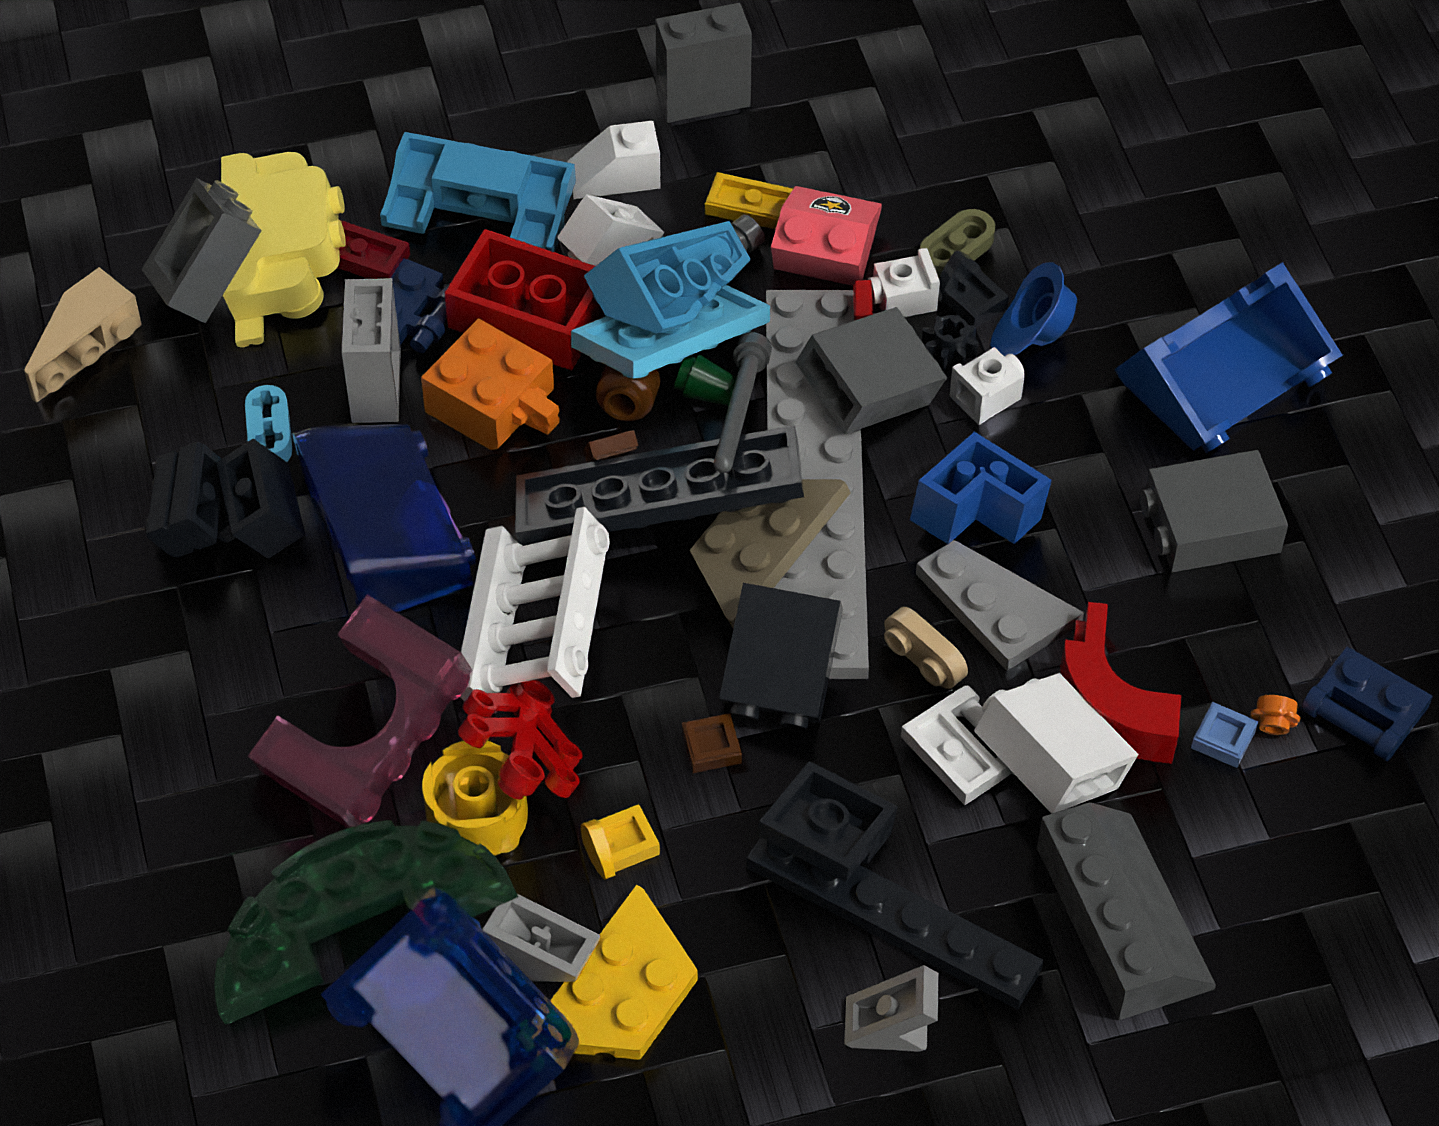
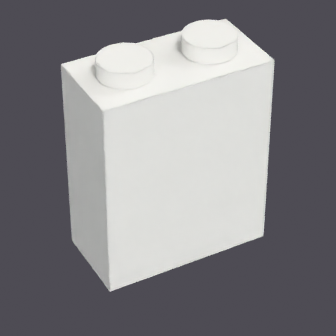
M1060 673L1040 680L1037 678L1031 679L1023 686L1008 691L1002 689L995 692L984 703L982 707L984 713L974 729V732L1051 814L1117 790L1139 755Z

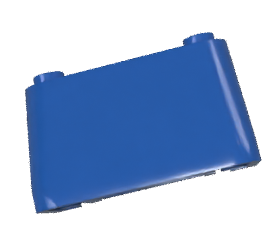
M1282 262L1264 273L1256 281L1241 288L1224 301L1174 332L1146 346L1114 370L1124 386L1193 451L1201 446L1205 453H1208L1230 439L1225 430L1303 380L1308 387H1311L1330 375L1332 371L1328 365L1343 356V354Z

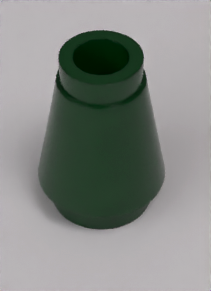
M700 354L697 358L689 355L682 362L673 389L683 392L682 397L729 405L736 377Z

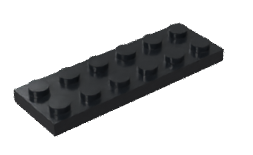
M795 425L740 435L733 466L727 473H720L714 468V458L720 440L716 439L516 475L515 534L518 543L525 546L572 535L576 508L586 507L594 518L606 528L607 532L629 528L640 529L651 524L674 520H689L696 516L724 511L735 512L742 508L769 503L779 504L792 499L803 498V480Z

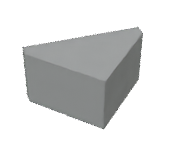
M509 889L503 895L482 930V936L526 981L575 982L600 940L599 934Z

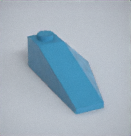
M730 221L618 248L586 273L584 277L592 290L594 299L602 308L605 316L658 334L686 326L698 315L697 313L716 296V293L729 283L751 259Z

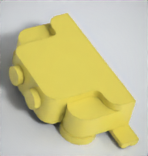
M284 152L253 158L246 153L221 157V182L239 194L237 200L252 210L250 217L262 230L223 294L235 320V343L238 347H247L250 344L259 345L264 342L265 315L280 313L284 317L298 319L315 312L321 305L324 297L323 289L317 278L331 274L338 267L340 262L339 248L346 245L344 229L338 218V214L345 211L340 187H331L325 172L317 166H308L305 158L296 152Z

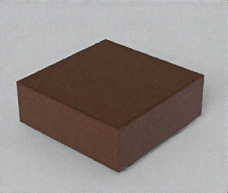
M632 430L589 442L583 449L588 463L632 455L639 445L635 432Z
M728 713L682 723V735L693 773L742 764V753L731 714Z

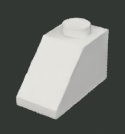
M653 121L609 126L567 161V163L575 164L576 183L572 191L574 199H581L585 194L597 197L660 189V150Z
M585 194L557 238L570 250L568 252L570 258L596 266L618 248L645 242L652 237L654 239L661 238L664 231L637 206Z

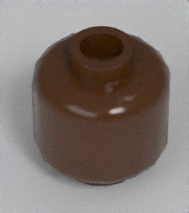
M605 364L595 390L598 405L611 418L620 421H636L644 418L652 410L659 390V372L656 369L649 372L645 377L633 379L624 376L621 372Z

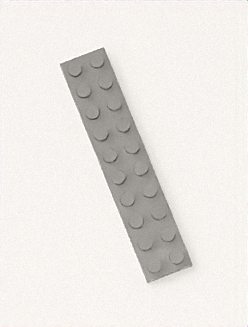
M766 290V304L770 305V322L766 323V338L772 346L770 361L766 367L767 430L795 425L799 444L802 479H840L846 482L851 492L774 588L840 600L843 612L829 679H868L869 660L861 429L844 434L795 363L812 334L854 321L853 290Z

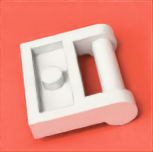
M970 686L958 689L903 725L901 732L902 739L964 805L1009 775H1015L999 757L994 758L956 718L964 716L976 728L984 713L982 706L978 703L980 700L979 696Z

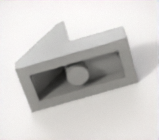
M923 965L847 996L845 1045L851 1048L918 1052L926 1050L927 1025L938 1021L939 973Z

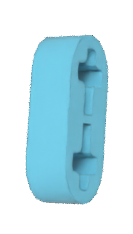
M273 385L258 386L248 393L245 400L247 439L250 441L254 438L266 447L265 436L274 435V448L269 450L288 462L292 455V439L286 395L279 387ZM264 405H272V417L263 418L262 411Z

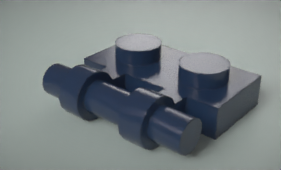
M404 258L391 277L400 345L407 335L413 337L410 341L411 348L418 353H425L431 344H436L445 333L444 325L447 323L445 291L448 287L443 288V273ZM428 307L433 309L430 315L421 317Z

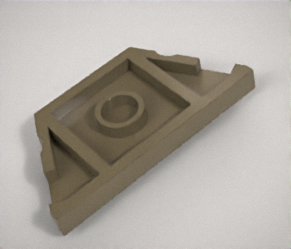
M802 479L803 498L792 499L779 504L769 503L742 508L735 512H721L693 545L690 552L733 629L743 582L774 588L850 495L851 492L846 482L840 479Z

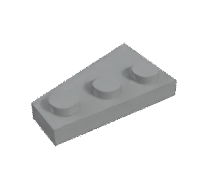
M955 540L917 563L916 575L1006 671L1073 630L1076 620L1083 621L1084 612Z

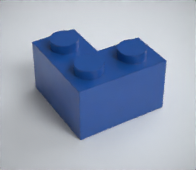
M973 432L919 480L910 520L946 544L952 542L975 520L1015 544L1041 520L1052 480L978 433Z

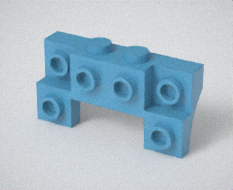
M404 132L396 151L390 187L380 214L381 225L424 234L433 210L437 208L514 223L510 238L555 252L559 243L557 237L565 226L564 213L576 183L575 164L520 154L514 151H504L471 143Z

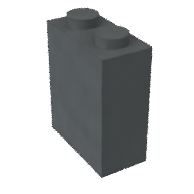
M740 3L655 19L656 93L667 123L750 107L752 32Z
M897 307L812 334L795 362L844 434L929 405L947 379L937 361L931 356L913 327L907 322Z
M1258 450L1149 469L1146 488L1140 491L1142 512L1146 518H1152L1155 527L1154 542L1159 555L1166 556L1171 572L1281 553L1288 523Z

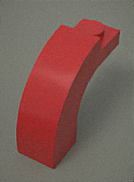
M1088 602L1085 621L1076 620L1073 640H1065L1060 674L1139 754L1137 756L1138 759L1172 764L1179 736L1181 695L1142 690L1131 686L1118 677L1110 667L1105 655L1108 604Z

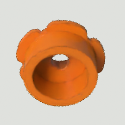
M1279 695L1260 696L1257 701V708L1251 711V718L1259 721V729L1273 735H1285L1289 733V728L1297 726L1300 722V716L1297 714L1298 703L1291 698Z

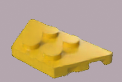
M638 885L634 887L599 934L600 940L576 981L564 982L524 1035L525 1046L534 1050H541L542 1044L573 1047V1053L596 1055L598 1053H609L616 1058L640 1060L697 982L698 970L642 887Z

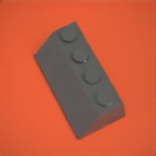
M1089 802L1042 817L1037 850L1118 1021L1214 990L1216 984L1132 815Z

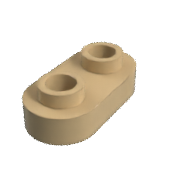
M901 607L885 620L886 632L884 637L888 646L900 656L905 655L919 667L921 674L930 684L951 689L967 676L968 667L959 650L915 611L907 607Z

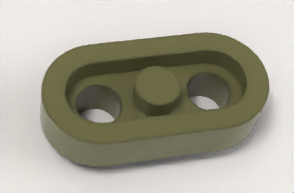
M967 209L954 215L922 241L920 249H928L938 278H940L945 265L955 251L964 252L973 260H976L985 253L994 242L995 222L984 211Z

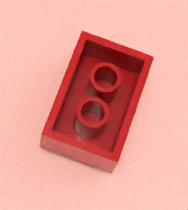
M484 229L445 291L448 328L464 333L479 318L552 359L554 365L573 370L582 352L571 347V330L599 320L605 315L600 305L594 299L592 290L584 277L595 266Z

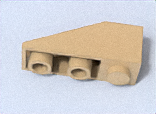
M100 267L64 292L24 369L31 398L36 403L49 393L57 391L68 379L84 367L95 363L103 353L121 340L130 337L142 325L135 295Z

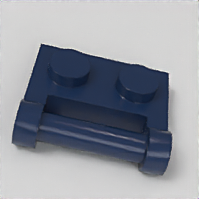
M1347 646L1320 682L1309 691L1300 710L1313 718L1317 715L1321 716L1373 747V754L1388 761L1428 709L1432 695ZM1332 697L1337 701L1341 702L1342 704L1348 706L1349 708L1353 709L1354 711L1358 712L1364 717L1370 719L1371 721L1385 728L1386 731L1384 732L1383 730L1377 728L1376 726L1372 725L1371 723L1367 722L1366 720L1362 719L1356 714L1350 712L1349 710L1330 700V698Z

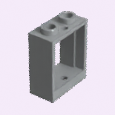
M392 278L345 279L342 358L352 423L399 421L401 347Z

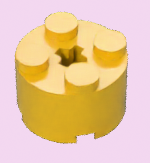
M465 741L452 744L443 750V756L433 765L429 764L423 775L422 790L427 826L434 841L439 845L441 852L449 857L483 859L500 853L511 852L519 844L520 836L526 827L528 819L527 796H524L522 799H514L505 794L498 786L497 781L500 777L498 771L509 755L501 751V746L491 741H487L482 748L472 747Z

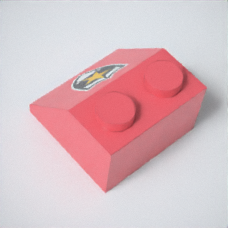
M795 186L781 208L771 244L774 269L851 286L855 284V281L863 280L882 204Z

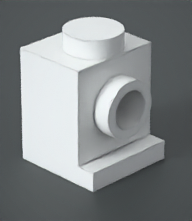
M927 248L919 249L918 256L874 264L873 277L868 278V280L872 282L873 304H879L881 312L897 307L904 317L937 311L940 281Z
M994 347L964 366L959 363L952 367L949 396L980 425L1021 399L1024 368L1015 355L1007 354L1003 356Z

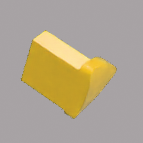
M639 804L600 820L593 819L581 824L583 844L591 862L603 879L613 877L617 871L660 855V844Z

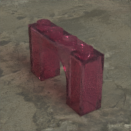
M369 595L365 596L340 630L338 636L352 654L394 680L396 703L393 714L386 726L376 736L362 744L351 747H333L317 741L288 721L277 716L248 755L262 773L355 833L362 823L369 822L380 808L382 795L392 781H398L406 773L411 763V755L422 740H428L435 733L441 720L440 715L451 700H456L463 694L469 684L470 673L473 671L460 651Z

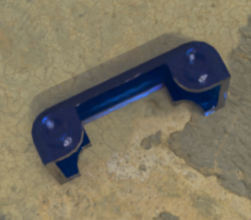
M408 424L309 427L292 434L304 481L311 497H314V500L320 506L342 559L346 577L354 588L357 599L355 603L364 624L473 585L469 566L476 564L477 561L472 545L467 536L459 539L424 460L425 457L429 456L420 430L412 432Z
M435 887L428 890L321 994L327 1001V1007L332 1016L342 1025L350 1026L352 1024L362 1028L370 1022L443 1098L439 1106L441 1115L439 1120L440 1126H502L565 1069L579 1045L578 1035L567 1018L454 899L441 889Z

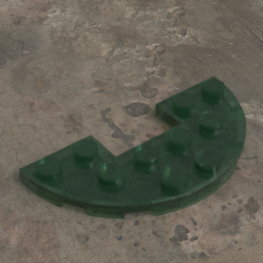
M392 820L358 825L328 835L303 848L271 872L274 879L256 898L248 896L237 911L227 930L231 937L224 956L218 958L216 963L215 999L218 1014L225 1025L323 983L324 981L311 943L405 902L415 929L422 940L518 898V895L506 870L481 843L477 845L461 837L458 830L441 824L421 821L419 826H394Z

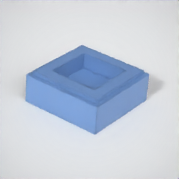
M1212 702L1193 739L1191 748L1237 768L1256 732L1259 721Z

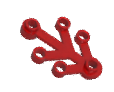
M537 680L512 684L506 693H486L482 690L474 689L463 703V710L468 716L459 727L458 734L467 744L475 748H482L490 737H513L511 754L498 771L500 777L497 781L500 789L514 799H522L524 796L532 795L544 779L545 774L542 767L532 758L534 751L550 771L545 778L546 786L557 796L568 798L580 783L578 775L573 770L582 759L583 754L551 718V706L555 701L554 696L544 684ZM495 711L512 712L516 716V718L490 717ZM536 726H538V728L543 732V734H544V735L549 739V741L554 745L553 747H551V745H550V744L548 743V741L544 738V736L540 733V731L536 728Z

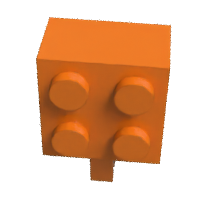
M479 318L421 377L425 412L490 450L498 449L520 425H528L548 435L559 424V407L547 398L554 390L552 359Z

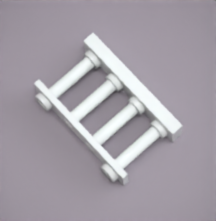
M586 507L576 508L572 535L522 546L503 526L486 529L453 689L464 701L474 689H479L486 693H500L503 686L550 676L572 698L581 696L584 675L588 670V652L605 555L610 544L609 533L606 528L594 518ZM568 556L564 575L521 584L526 565ZM560 596L557 615L513 624L516 610L520 604ZM553 636L548 657L506 665L507 654L511 645Z

